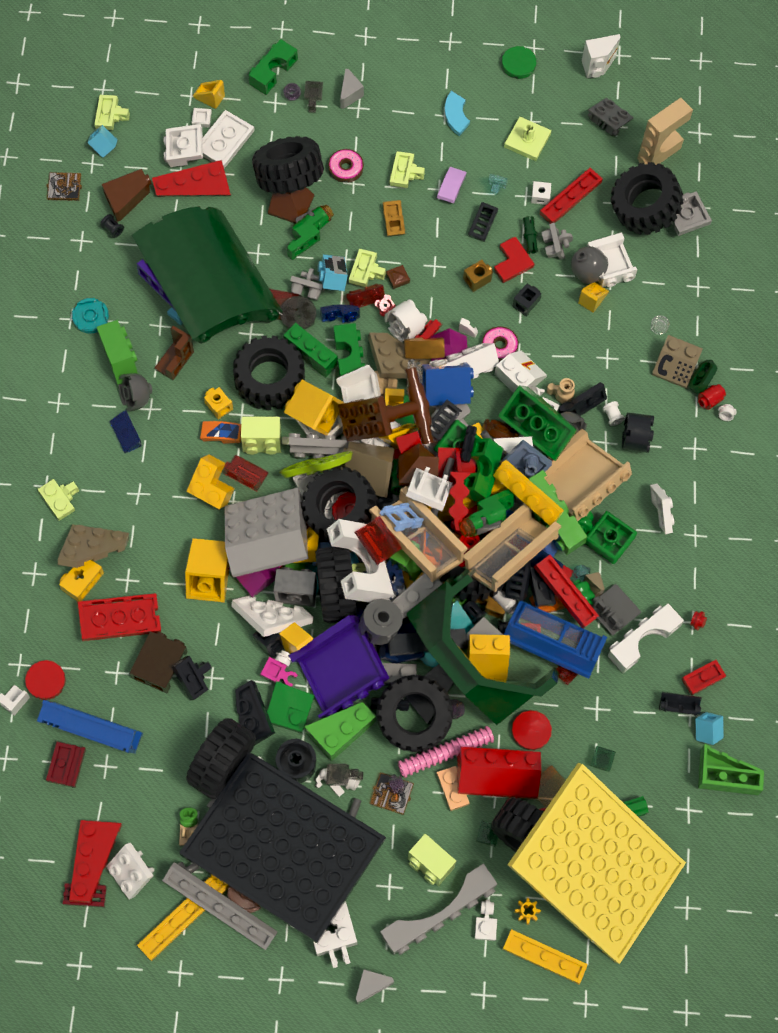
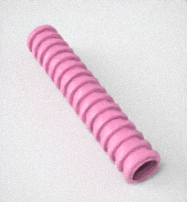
M485 726L484 729L475 730L472 734L467 733V736L462 735V738L457 737L455 741L452 739L450 743L445 742L443 746L440 744L438 748L433 747V750L422 751L420 755L417 753L415 757L405 758L403 762L400 760L398 761V767L401 775L406 778L408 774L411 776L413 772L419 773V770L424 771L426 767L429 769L431 765L436 766V763L441 764L443 760L446 762L448 758L453 759V756H458L461 747L481 748L483 744L493 743V733L488 726Z

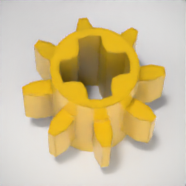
M529 898L526 899L524 904L519 901L518 905L521 908L514 911V913H519L520 915L518 921L526 920L527 925L531 919L536 922L538 918L535 914L541 912L540 909H536L537 901L531 903ZM530 907L532 909L531 915H525L523 912Z

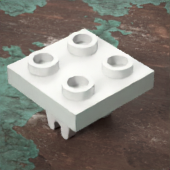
M426 467L424 471L416 468L406 496L442 511L452 485L451 482L447 481L448 475L444 474L443 478H439L428 473L429 467Z
M131 842L124 845L106 866L129 900L141 891L154 876L152 873L155 871L153 867H147L140 857L143 853L141 851L137 852Z

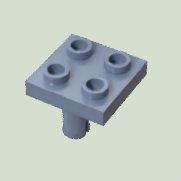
M522 440L499 463L500 466L503 461H509L528 479L542 470L546 472L552 466L550 459L525 440Z

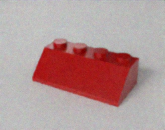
M461 747L457 756L458 794L538 799L542 771L541 752Z

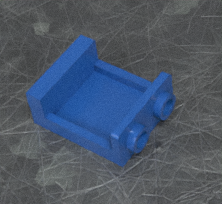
M463 362V365L442 367L422 364V385H424L429 406L443 405L446 400H449L454 405L471 404V397L474 395L471 379L474 378V371L467 362Z

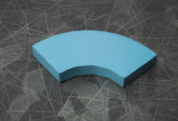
M451 91L445 103V116L449 127L460 136L469 126L470 120L463 113L466 100Z

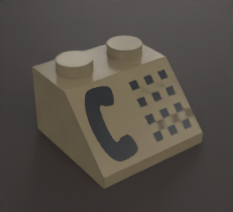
M668 335L652 375L686 389L703 348Z

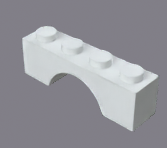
M669 604L664 607L660 605L653 611L654 615L648 619L646 617L638 624L639 628L635 631L631 629L624 635L625 639L620 643L616 641L610 646L608 657L623 674L635 665L641 657L638 650L640 639L650 634H657L667 638L681 627L684 620Z

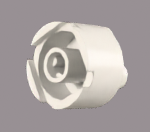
M409 299L385 314V322L389 321L390 327L388 329L393 337L403 342L404 339L415 338L418 334L421 335L425 332L426 329L424 327L426 326L427 317L424 313H420L414 302Z

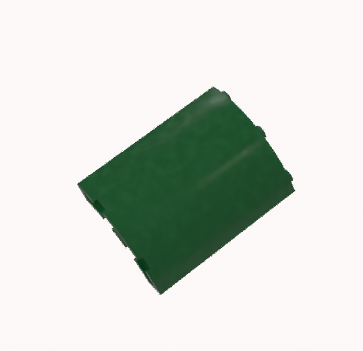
M200 206L181 209L162 216L163 220L154 225L150 222L132 234L137 246L194 341L201 344L205 343L212 336L227 328L250 321L270 323L277 320L279 315L283 313V310L222 210L214 207L201 209Z

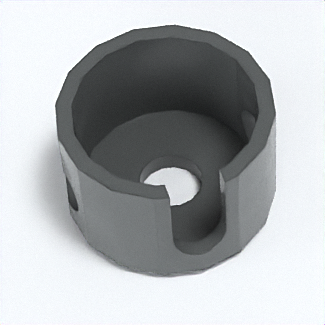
M373 600L367 605L359 619L361 635L363 636L367 630L373 636L370 643L376 645L389 643L394 639L402 625L403 617L401 610L395 603L389 600ZM378 614H387L388 621L381 622L378 619Z

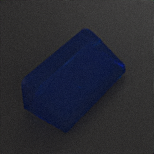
M126 410L110 421L124 453L142 447L141 440Z

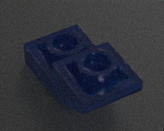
M342 304L320 307V316L322 322L334 321L340 317L342 323H351L360 318V309L358 306Z

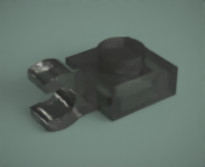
M305 82L304 99L309 100V112L316 113V101H322L323 82Z
M347 764L327 765L326 784L329 786L348 785V779L363 780V772H359V769H349Z

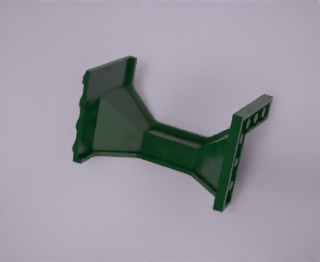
M467 568L457 578L454 579L451 576L409 610L406 615L428 651L461 692L493 723L498 725L533 696L541 697L553 688L558 682L560 673L554 667L535 683L488 679L480 674L454 642L450 634L453 597L473 581L471 576L476 572L475 569L470 571Z

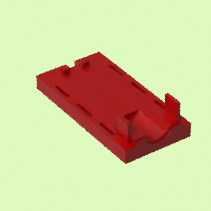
M157 594L79 601L78 613L82 641L149 634L150 631L153 633L161 632L159 615L155 616V611H158Z

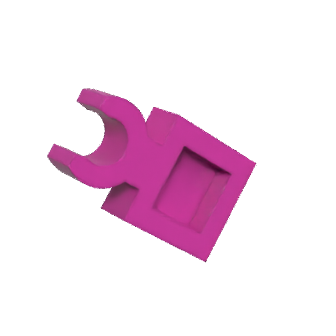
M271 657L268 658L260 676L274 683L281 679L284 684L290 687L293 684L288 682V676L296 678L298 675L292 671L286 672L287 665Z

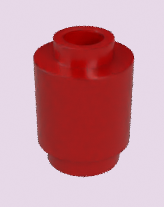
M720 384L710 386L698 395V404L707 410L711 409L724 400L726 396L725 389Z

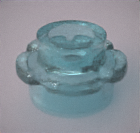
M579 565L574 568L572 576L582 582L585 575L590 574V568L585 565Z

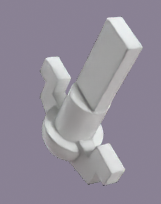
M330 766L319 772L316 778L318 783L316 786L318 788L323 785L321 780L324 779L339 797L345 792L330 774L332 771L336 774L340 770L338 767Z

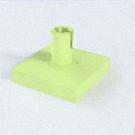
M519 117L505 142L504 148L537 161L552 130Z

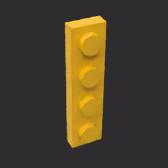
M503 461L493 476L548 525L556 522L564 512L559 505L509 461Z
M512 929L502 949L576 984L581 983L588 965Z

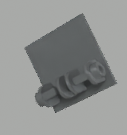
M608 98L603 99L588 110L589 120L599 127L603 124L602 129L606 128L605 131L611 136H617L620 131L618 129L634 118Z
M617 584L613 585L600 597H595L591 605L599 615L597 619L612 636L642 613Z

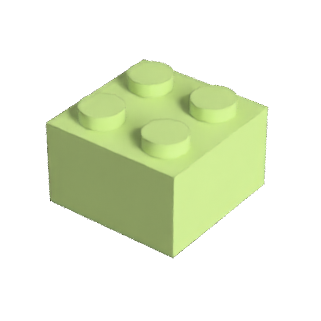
M242 417L241 441L243 452L251 455L258 452L270 455L281 453L280 417Z
M426 834L422 836L408 854V860L410 861L408 864L415 871L418 872L420 870L424 873L425 880L431 885L436 884L439 886L455 868L456 860Z

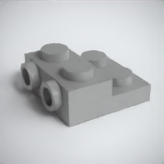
M696 191L682 195L684 199L683 205H681L682 210L680 214H676L677 219L669 223L673 225L677 235L680 236L708 226L712 220Z

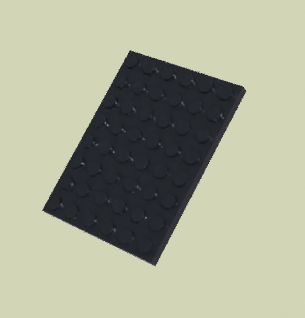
M248 752L179 854L318 944L386 840V837L256 755Z

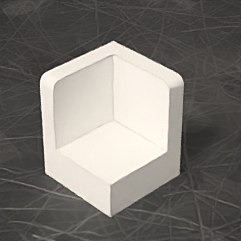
M14 685L6 695L0 694V705L15 716L30 696L26 691H22Z

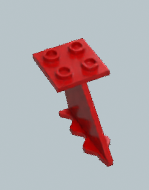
M438 447L439 478H442L448 458L455 459L449 482L452 483L449 493L454 498V504L449 508L448 512L454 518L455 530L460 531L462 519L468 514V508L463 504V499L469 495V489L464 485V480L470 473H476V461L471 458L469 463L461 462L462 448Z

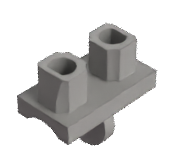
M555 223L549 224L550 229L542 232L545 243L551 241L554 243L545 247L548 258L558 256L560 260L565 259L562 244H564V248H568L569 243L573 240V236L570 233H566V230H561L560 235Z
M310 268L308 273L301 272V277L307 279L291 277V293L301 296L303 288L306 287L310 288L307 297L318 300L321 292L325 290L322 284L312 281H319V276L314 275L313 268Z

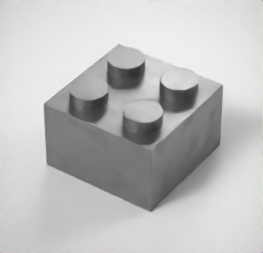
M289 567L276 569L274 584L276 602L315 607L317 591L316 572L309 569L296 571Z

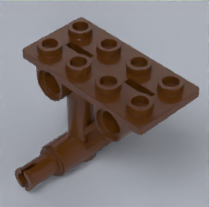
M417 367L405 369L409 384L407 387L409 402L386 406L384 395L338 404V413L343 424V434L347 441L388 436L393 434L391 422L398 418L413 415L415 427L419 428L422 445L434 442L430 428L432 420L429 412V402L426 398L424 385L420 384Z

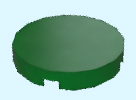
M524 46L511 47L505 51L502 57V68L512 78L513 76L517 77V79L527 78L533 74L536 68L535 54Z

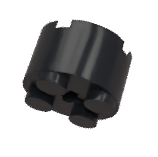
M626 413L625 428L622 433L623 449L649 453V441L653 440L654 430H651L654 424L653 415Z
M297 738L290 739L279 747L275 758L278 770L299 783H303L312 777L316 770V753L308 742ZM297 758L299 764L293 763V759Z

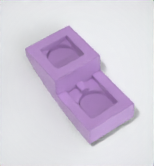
M449 167L437 198L454 203L467 172Z

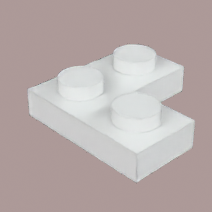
M658 484L650 485L651 500L658 509L659 527L665 534L673 533L674 517L670 508H673L672 499L666 495L665 490L661 489Z

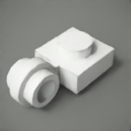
M490 900L481 901V914H484V918L476 917L475 939L496 941L497 919L489 918V915H493L494 902H490Z

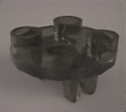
M293 296L282 304L281 309L283 313L280 314V318L288 330L295 323L304 330L314 325L316 308L308 298Z

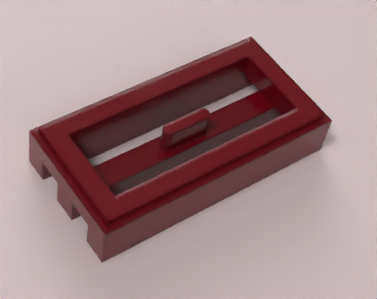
M65 883L63 905L105 908L107 886L98 885L96 891H102V894H94L93 898H100L101 902H91V904L70 902L68 899L70 897L69 890L71 889V884Z

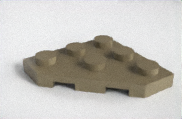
M369 333L368 340L380 378L407 379L405 369L431 362L429 359L405 358L404 343L388 333Z
M72 524L58 557V565L78 568L84 566V562L91 559L97 561L108 557V553L113 551L122 552L126 549L129 541V533Z

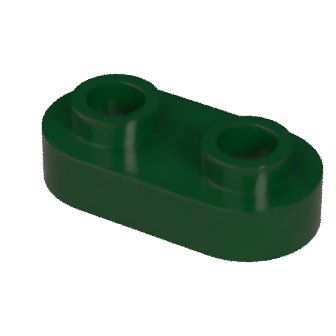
M713 360L702 362L691 378L689 387L694 393H701L706 390L716 374L717 365Z

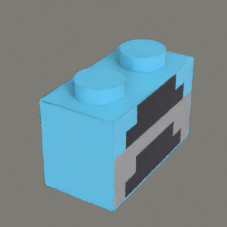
M323 255L322 261L318 262L319 281H322L323 289L345 291L348 276L345 257Z

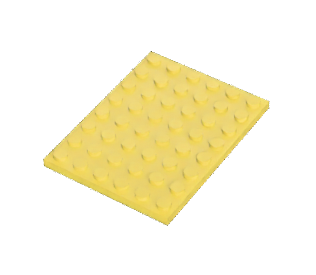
M577 763L512 857L508 866L615 963L620 964L686 862L583 764Z

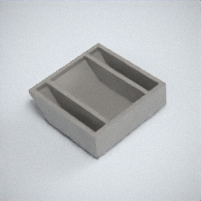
M299 488L225 506V550L233 577L308 559L307 527L301 508V502L304 499Z

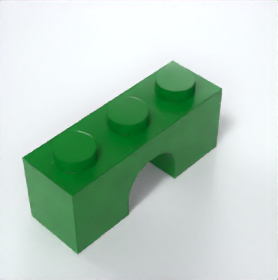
M282 39L277 44H273L268 54L262 56L259 64L249 71V85L267 95L277 84L276 73L272 69L280 67L288 71L298 60L297 49Z
M297 323L283 335V338L288 340V344L293 343L296 346V350L300 351L310 360L312 368L325 378L338 366V356Z
M356 323L334 325L336 350H347L350 353V356L347 358L338 359L339 377L365 366V363H361L363 347L358 344V341H361L360 330H356Z
M490 438L476 439L471 452V458L476 461L478 470L477 473H470L464 480V485L469 489L467 497L474 502L490 497L495 481L493 475L497 471L501 460L503 448Z

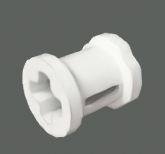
M617 401L608 403L602 408L610 420V426L618 425L625 420L624 415H621L618 409L619 404Z

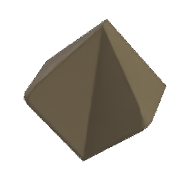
M596 572L585 575L583 581L589 583L590 590L593 591L595 597L601 596L605 588L600 573Z

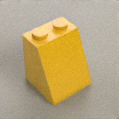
M301 380L295 386L294 395L287 401L284 413L308 427L328 435L339 415L338 404L344 402Z
M192 539L185 571L186 599L225 602L229 575L228 568L230 566L224 541Z
M470 634L467 658L483 677L507 680L510 658V635Z

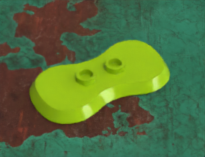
M353 451L301 461L280 470L279 473L284 478L304 473L311 475L318 471L322 473L323 470H331V468L350 461Z

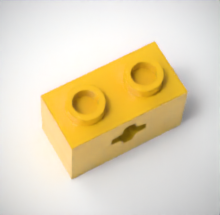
M89 560L84 562V566L72 567L68 574L65 573L60 579L59 586L63 592L79 602L86 597L102 577L104 571L100 565Z

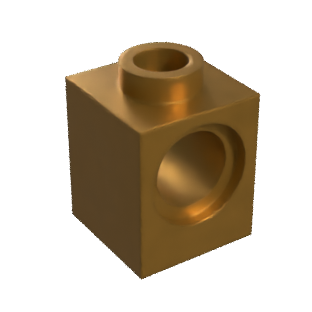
M480 260L464 270L463 279L470 289L475 292L491 282L493 271L488 264Z

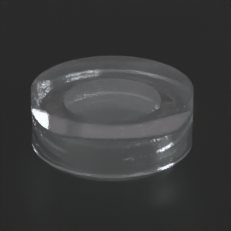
M657 315L652 319L650 327L654 333L664 334L668 331L670 323L665 316Z

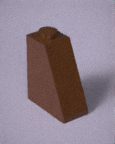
M142 169L102 184L104 195L117 222L121 221L150 193L149 185L152 183L148 174L145 175Z

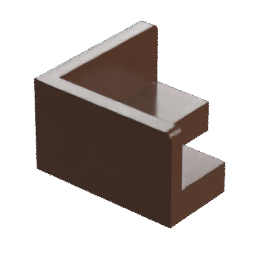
M172 326L170 329L173 344L155 366V370L174 380L194 353L191 336Z

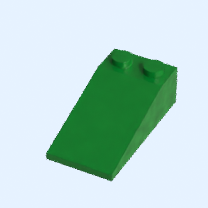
M519 385L498 415L524 437H532L533 444L554 461L558 459L577 432V429L528 386Z

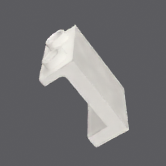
M622 233L588 242L587 246L600 249L608 258V269L605 274L602 273L599 276L601 279L598 280L602 287H612L623 281L629 282L636 277L637 268L631 264L623 245L625 238Z
M370 365L361 367L336 379L337 384L341 387L344 403L381 396L377 374Z

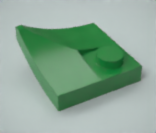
M276 681L267 711L272 725L303 734L315 695Z

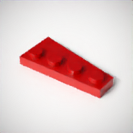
M222 160L152 178L157 196H231Z
M80 821L70 902L91 904L101 880L102 872L107 865L110 852L115 845L118 832L121 830V823Z

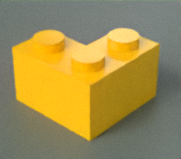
M210 454L202 457L186 492L218 509L227 506L235 488L218 480L225 462Z

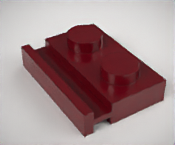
M56 742L46 781L76 788L86 748Z

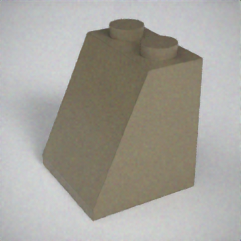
M349 441L348 448L344 447L343 452L353 451L352 459L346 462L345 465H342L341 470H343V467H349L352 471L360 472L376 492L375 495L387 498L394 448Z

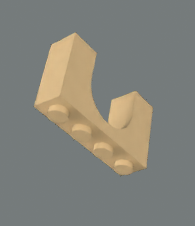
M679 98L648 120L638 155L639 163L648 164V162H654L657 165V163L663 162L681 149L684 139L676 129L689 121L693 109L682 98Z

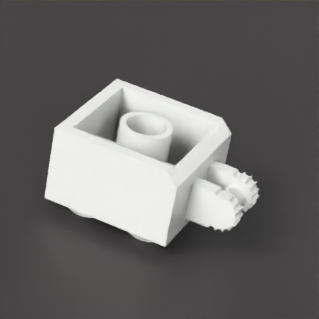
M346 901L330 924L333 927H337L335 933L331 934L330 931H326L318 944L313 941L317 957L329 953L333 968L338 967L337 958L334 955L335 951L342 950L343 961L345 964H349L350 960L346 948L357 945Z

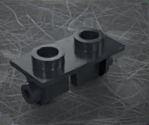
M662 692L659 710L692 714L693 716L700 715L702 698Z

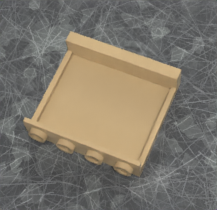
M581 429L572 437L556 461L548 457L552 461V466L545 472L547 476L544 478L549 485L553 484L556 488L557 498L562 501L564 500L569 510L568 515H574L576 520L579 521L596 505H599L610 493H613L619 485L627 481L632 475L629 462L623 465L590 441L588 433Z

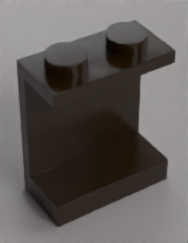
M150 631L129 673L131 678L167 694L171 687L169 682L174 674L172 666L181 660L183 654L186 655L188 652L186 646H184L185 643L177 639L172 641L161 632L153 633Z

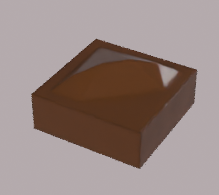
M403 265L386 271L393 289L410 283V278Z

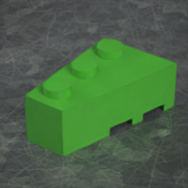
M361 702L305 726V733L333 761L376 722V715Z

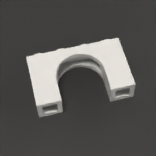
M338 519L327 528L331 546L346 548L355 552L364 562L367 573L353 571L341 580L345 599L372 602L377 599L388 600L394 593L385 560L378 557L379 563L376 564L355 534L368 527L380 545L375 526Z

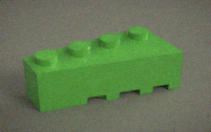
M542 470L529 478V480L564 510L556 521L561 525V528L558 530V538L555 540V544L567 556L585 544L587 535L574 515H568L569 510L564 500L562 501L557 498L556 488L553 484L549 485L544 478L547 475ZM534 511L532 512L538 522L541 521L547 528L550 526Z

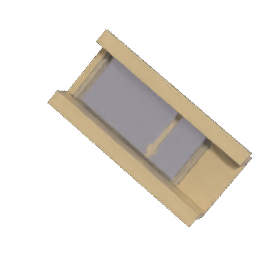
M405 486L400 490L399 500L392 504V506L409 503V507L419 518L424 519L420 528L412 529L410 527L396 532L394 530L396 525L387 515L381 516V510L376 505L369 512L372 514V521L376 522L431 579V582H434L463 562L464 552L467 551V547L423 503L407 497L408 487ZM404 512L409 518H414L409 512ZM391 514L396 520H401L396 514Z
M524 503L501 523L500 528L491 531L464 554L463 560L465 561L466 569L468 568L470 571L475 569L476 572L472 577L496 592L503 583L550 542L558 538V530L561 528V525L554 522L548 528L532 518V509Z

